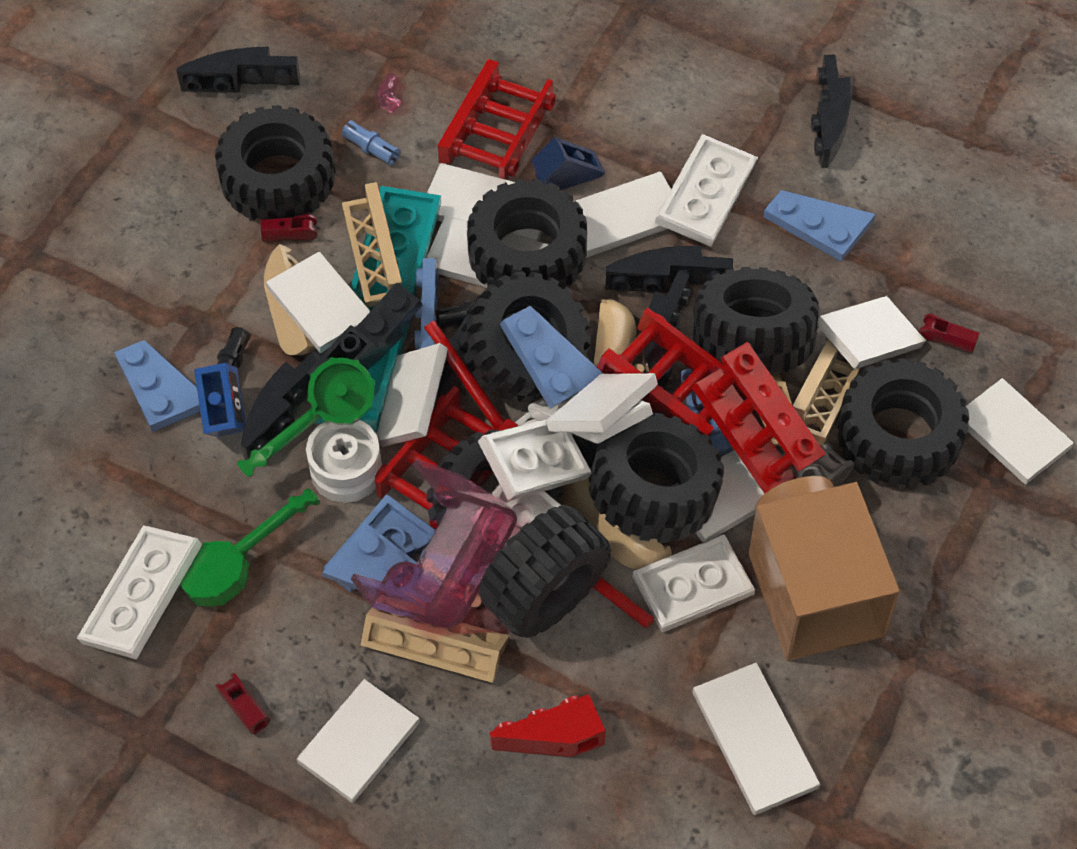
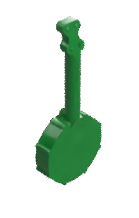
M333 357L321 364L310 374L307 401L312 405V408L259 451H251V456L248 460H239L237 465L247 477H252L257 467H266L268 464L267 460L320 418L325 423L349 424L350 426L363 418L369 410L373 409L372 404L375 396V380L371 378L364 366L358 360Z
M305 489L302 495L289 497V502L235 545L230 541L204 542L180 583L183 591L197 607L223 606L245 588L248 568L250 567L246 560L248 551L297 512L303 513L308 506L319 505L320 500L311 489Z

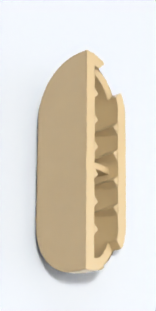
M279 244L268 259L264 273V288L282 350L289 355H304L316 349L315 346L266 286L268 280L298 264V261L288 254L291 249Z
M602 299L600 304L594 365L596 367L601 356L608 348L617 354H621L637 336L636 322L632 313L626 306L617 301Z
M589 477L562 486L563 495L558 498V501L562 502L564 506L576 508L609 541L611 556L621 564L637 570L672 556L670 546H663L657 542V539H650L649 542L639 540V536L634 534L627 536L621 533V528L617 525L615 527L611 526L605 520L606 515H601L594 505L595 501H593L589 492Z

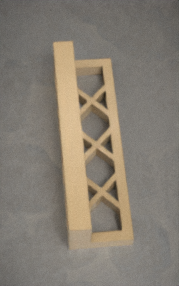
M377 182L364 184L366 198L342 202V209L367 308L376 306L386 295V293L370 296L369 289L375 282L386 286L388 291L396 282L402 286ZM369 210V215L363 222L351 217L350 212ZM363 232L375 237L369 247L357 241ZM370 256L381 262L375 272L363 266Z
M829 339L793 404L794 409L805 425L816 423L820 428L821 432L808 429L819 445L822 446L840 413L845 391L849 389L850 382L859 374L860 368L854 369L850 364L837 360L838 349ZM832 370L847 375V377L837 378ZM834 388L838 394L828 395L825 389ZM825 406L828 412L819 413L815 407Z
M378 599L366 614L361 646L493 683L497 676L500 656L508 644L509 635Z

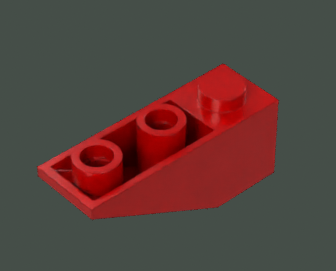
M587 694L582 697H568L559 706L548 710L546 708L534 710L527 718L517 722H503L497 725L489 734L490 746L495 751L574 757L605 745L606 731L590 695Z

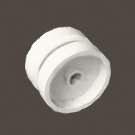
M359 420L352 426L349 424L337 425L325 422L317 426L309 436L306 446L312 483L317 491L331 501L342 503L359 501L371 494L376 488L375 475L382 466L378 438L370 425Z

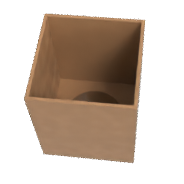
M807 476L784 482L765 493L755 506L756 513L749 557L786 662L885 637L900 591L858 483L854 482L834 487L832 481L828 478Z

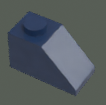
M554 137L531 160L536 170V178L542 180V184L548 185L550 182L559 186L561 190L600 178L605 174L593 150Z

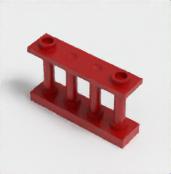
M488 59L438 143L439 164L452 165L456 157L464 156L499 168V178L509 180L510 176L514 177L518 172L520 159L543 117L555 105L556 94H553V80L547 79L541 92L503 80L502 76L499 75V62ZM501 91L534 104L529 113H525L490 101V97L493 92ZM488 112L522 125L517 134L514 135L479 123L477 120L480 114ZM476 134L510 147L504 157L467 145L465 140L468 135Z
M647 307L637 327L641 331L638 337L621 354H617L608 348L601 356L597 368L603 374H643L630 363L653 340L667 351L648 372L655 373L657 382L677 360L681 361L693 372L673 394H669L659 385H656L641 401L651 405L653 414L661 413L664 414V417L671 419L673 416L681 418L682 423L687 425L691 423L698 427L701 435L706 434L710 437L714 427L709 424L712 417L704 407L699 414H696L682 403L693 392L691 387L698 381L719 369H722L725 374L728 369L724 364L670 325L663 316L654 313ZM735 382L733 387L744 401L746 395L737 382Z
M748 342L721 358V361L728 369L725 374L722 369H719L691 387L764 494L784 482L796 479V476L790 469L793 465L799 472L826 455ZM735 382H737L747 397L744 401L733 387ZM753 410L757 411L766 424V427L763 429L751 413ZM775 437L786 453L784 456L780 455L771 442L772 438Z
M454 386L447 395L443 394L437 400L432 411L427 435L407 441L388 465L384 464L379 468L375 475L377 496L383 499L393 488L427 510L433 507V503L426 501L427 494L401 477L412 464L429 475H432L438 468L435 462L421 454L431 441L448 451H451L460 443L441 431L450 418L455 419L476 433H483V435L488 430L503 431L518 427V424L507 418L500 427L496 426L493 428L460 408V392ZM477 471L470 477V499L474 497L493 472ZM429 518L430 526L436 529L439 526L437 521H430Z

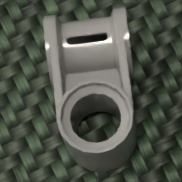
M826 443L821 447L826 455L799 471L797 478L821 476L831 480L834 487H836L850 475L855 463L851 460H844L833 451V446L830 443Z

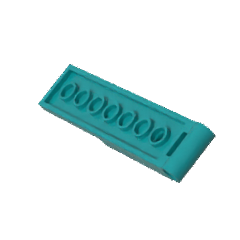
M381 186L379 193L402 287L415 296L417 291V268H423V258L427 256L442 203L441 195ZM366 233L363 244L369 247L375 237ZM370 256L363 266L375 272L381 262ZM356 268L350 288L365 305ZM375 282L369 289L370 296L388 292V288L378 282ZM375 306L368 307L369 311H371ZM411 319L402 328L404 335L367 370L371 378L375 380V396L372 404L373 409L369 410L360 420L370 425L376 434L396 358L402 354ZM320 418L313 424L320 425L324 423V421L322 418Z

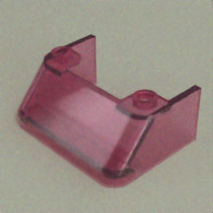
M415 459L413 466L432 486L435 499L442 506L448 507L443 519L417 565L410 562H399L388 570L383 581L358 574H353L351 581L372 608L442 628H452L465 618L479 593L480 581L485 576L486 568L493 562L497 552L504 548L516 526L517 516L508 504L459 473Z

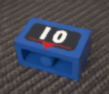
M222 363L194 369L204 434L220 437L243 432L246 422L237 367Z

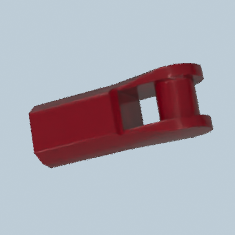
M312 214L291 218L260 220L263 242L280 240L310 241L316 239L318 235L317 230L314 228L317 224V218Z
M926 314L924 316L923 322L925 325L918 332L926 341L945 344L973 354L980 332L951 323L935 314Z
M232 673L230 680L222 685L218 683L215 687L252 735H255L268 726L270 718L239 677ZM240 690L242 694L232 700L230 696Z

